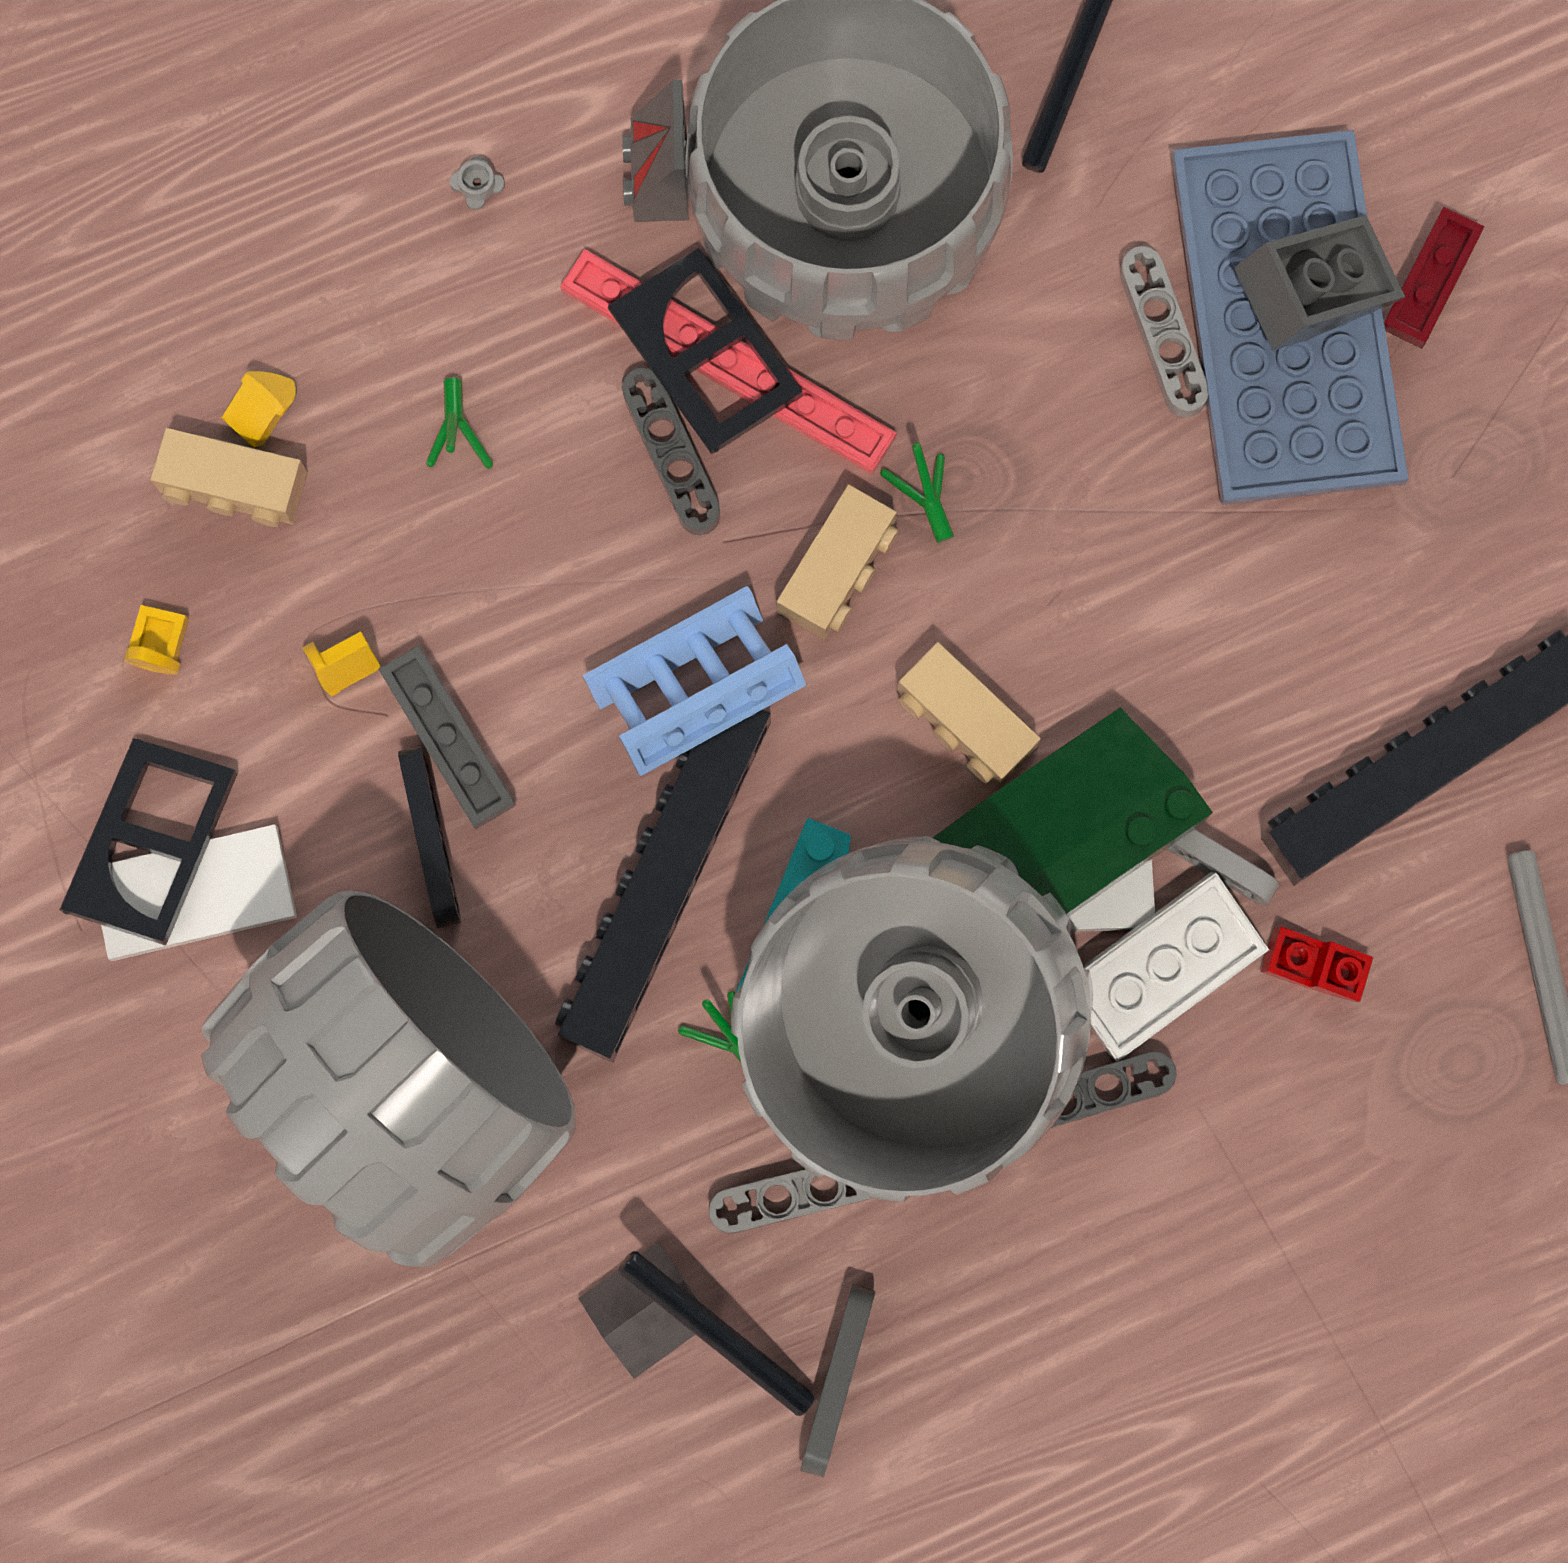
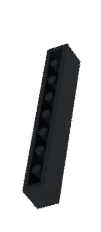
M1561 629L1556 631L1537 645L1541 653L1529 661L1525 659L1523 654L1515 658L1499 670L1503 678L1491 686H1488L1485 680L1477 683L1461 695L1465 703L1450 712L1448 707L1444 705L1422 720L1426 728L1412 737L1408 731L1401 733L1383 746L1388 753L1374 763L1369 756L1363 758L1345 771L1349 777L1348 780L1336 788L1333 787L1330 781L1325 783L1306 797L1310 805L1296 814L1289 807L1267 822L1272 830L1261 840L1293 886L1568 705V635L1565 636Z
M761 710L679 755L676 768L681 769L675 785L667 784L660 795L656 810L662 813L654 829L647 826L636 848V852L642 856L635 871L627 869L618 885L616 895L621 897L620 903L614 915L607 912L599 925L595 937L601 940L594 958L588 955L584 958L575 979L576 982L581 983L575 999L572 1001L566 998L557 1015L555 1025L561 1027L558 1033L561 1040L607 1061L614 1062L769 729L771 713Z

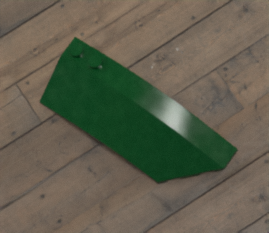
M1120 707L1006 784L932 838L940 843L971 849L976 845H980L1010 859L1015 865L1019 877L1026 881L1041 896L1051 893L1069 917L1187 834L1197 829L1213 812L1185 773ZM916 999L909 1001V1012L917 1020L923 1021L931 1015L929 1007L923 1001Z

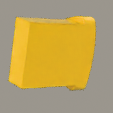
M245 372L241 379L243 384L221 418L253 448L264 445L281 417L288 411L295 399L296 388L292 379L270 372Z
M140 605L130 644L126 648L123 660L144 670L163 674H178L181 664L177 661L189 619L186 615Z
M361 631L322 653L319 652L314 642L302 647L321 686L331 697L381 668Z

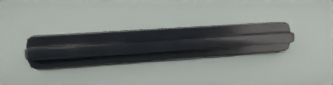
M1086 0L1023 156L1022 166L1036 173H1043L1045 171L1113 0Z
M632 1251L625 1257L619 1266V1271L623 1277L796 1416H802L808 1411L815 1400L810 1390L639 1252Z

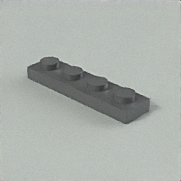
M416 646L379 668L378 670L475 830L515 807L513 799L420 646Z

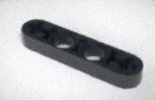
M418 746L398 751L400 768L436 926L441 928L461 923L459 904L423 747Z

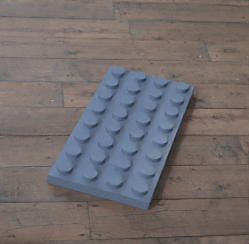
M1354 130L1173 150L1171 160L1201 367L1207 384V408L1221 505L1405 485L1409 479L1382 309L1306 341L1272 350L1234 267L1267 242L1367 215Z

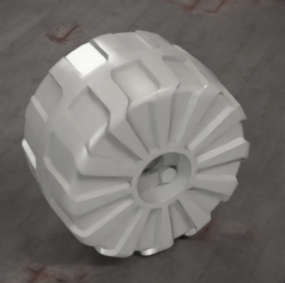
M777 0L758 13L750 12L725 35V45L715 58L709 72L699 77L690 107L685 155L687 188L702 243L715 269L722 267L726 269L744 289L745 300L748 306L773 322L780 316L807 325L809 330L817 337L833 340H852L855 331L875 328H882L888 332L906 330L927 320L931 316L934 304L945 295L956 294L965 289L983 265L1001 225L1008 202L1013 169L1010 106L1001 77L998 74L992 73L986 59L976 46L975 35L952 13L947 12L944 14L923 0ZM850 167L853 171L858 172L859 175L854 178H844L837 171L841 168Z
M928 836L904 837L853 851L826 864L787 895L757 934L751 945L752 955L743 985L733 997L731 1032L738 1037L739 1055L745 1076L742 1087L756 1116L764 1117L775 1134L792 1151L791 1157L805 1169L819 1178L826 1175L850 1187L867 1191L869 1198L905 1202L910 1196L929 1195L948 1190L959 1195L988 1183L1004 1167L1029 1151L1050 1130L1071 1098L1084 1067L1089 1045L1093 1006L1092 980L1090 970L1083 969L1077 949L1070 937L1071 921L1066 912L1051 893L1041 896L1026 881L1019 877L1017 869L1010 859L980 845L968 849L940 843ZM916 999L926 1003L930 1009V1019L926 1021L917 1020L909 1012V1001Z
M343 890L328 897L271 945L253 963L208 1015L201 1029L203 1036L210 1043V1047L201 1054L206 1075L224 1087L231 1100L225 1112L239 1133L245 1138L258 1139L277 1161L275 1176L301 1201L311 1205H323L332 1213L334 1227L341 1234L367 1250L386 1252L392 1261L401 1265L417 1268L430 1267L454 1253L486 1225L509 1209L566 1147L575 1133V1105L571 1094L552 1059L519 1015L475 968L440 937L406 912L372 894Z

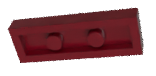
M1443 206L1401 288L1405 297L1393 304L1384 321L1386 332L1423 349L1485 226Z

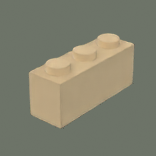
M166 428L151 482L162 493L161 497L171 503L187 506L190 500L207 504L206 508L220 515L233 516L234 511L250 514L251 519L259 524L278 527L279 522L293 525L308 472L299 459Z
M848 484L777 600V613L823 640L827 638L832 629L839 632L852 611V608L847 603L855 590L863 593L876 571L875 568L870 566L879 551L887 554L899 533V530L894 527L897 512Z
M939 642L898 683L897 692L902 695L898 701L904 709L916 719L923 715L935 727L932 733L937 740L950 751L957 747L970 760L966 764L970 771L985 784L992 780L1000 787L1038 748L1041 738Z

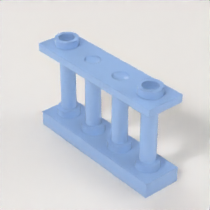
M748 586L726 596L713 605L582 675L599 709L601 710L614 703L630 730L619 735V738L639 776L650 772L806 686L795 655L786 644L771 652L754 627L762 622L763 619ZM738 635L754 662L730 675L713 648ZM697 658L713 684L688 698L672 671ZM655 680L671 707L646 720L630 693Z

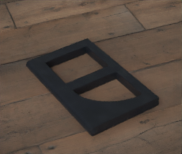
M699 248L608 306L610 313L711 454L718 452L803 396V391ZM698 275L731 322L672 358L664 340L665 316L676 294L685 284ZM745 339L778 387L719 424L686 376Z
M133 738L59 910L65 915H72L166 946L238 775L235 769ZM148 766L213 785L190 842L125 822ZM116 842L181 862L157 920L137 911L124 900L118 891L112 872V855Z

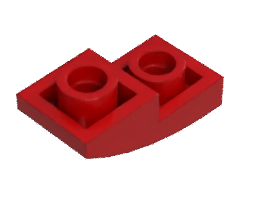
M1282 926L1274 927L1268 945L1269 950L1266 952L1260 972L1324 994L1356 1003L1361 1001L1374 957L1332 941L1322 942Z

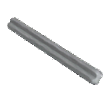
M1529 850L1520 851L1510 855L1508 863L1556 1080L1561 1085H1567V992L1536 854L1534 851Z

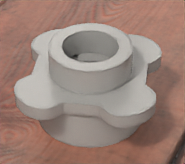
M483 157L472 158L462 165L458 173H454L450 178L451 188L454 191L461 192L466 198L467 206L473 210L483 208L485 200L493 194L501 193L505 186L502 176L494 175L487 160ZM480 180L481 185L476 187L473 185V182Z

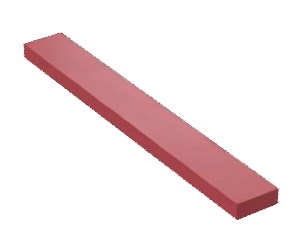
M584 249L560 287L561 291L618 324L608 310V306L643 283ZM672 300L665 316L663 334L670 355L676 357L720 328ZM742 341L696 369L697 372L750 403L755 402L778 387L750 346ZM786 368L803 391V396L773 415V417L873 475L895 440L897 432Z

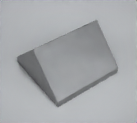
M659 1242L641 1253L648 1261L698 1300ZM619 1270L578 1298L604 1341L634 1379L696 1335L623 1277Z

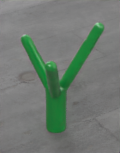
M458 378L445 379L443 381L445 419L427 458L426 465L428 467L435 465L445 442L448 453L455 451L458 426L485 468H492V460L463 417L462 381Z
M916 442L912 445L925 496L888 469H882L880 475L924 508L936 542L941 543L954 537L940 501L945 456L943 454L936 456L933 482H931L922 446Z
M733 991L727 994L730 1014L732 1011L733 997L736 994ZM709 999L703 1000V1008L729 1041L685 1026H680L678 1033L701 1043L733 1053L741 1062L738 1037L732 1034L731 1026Z

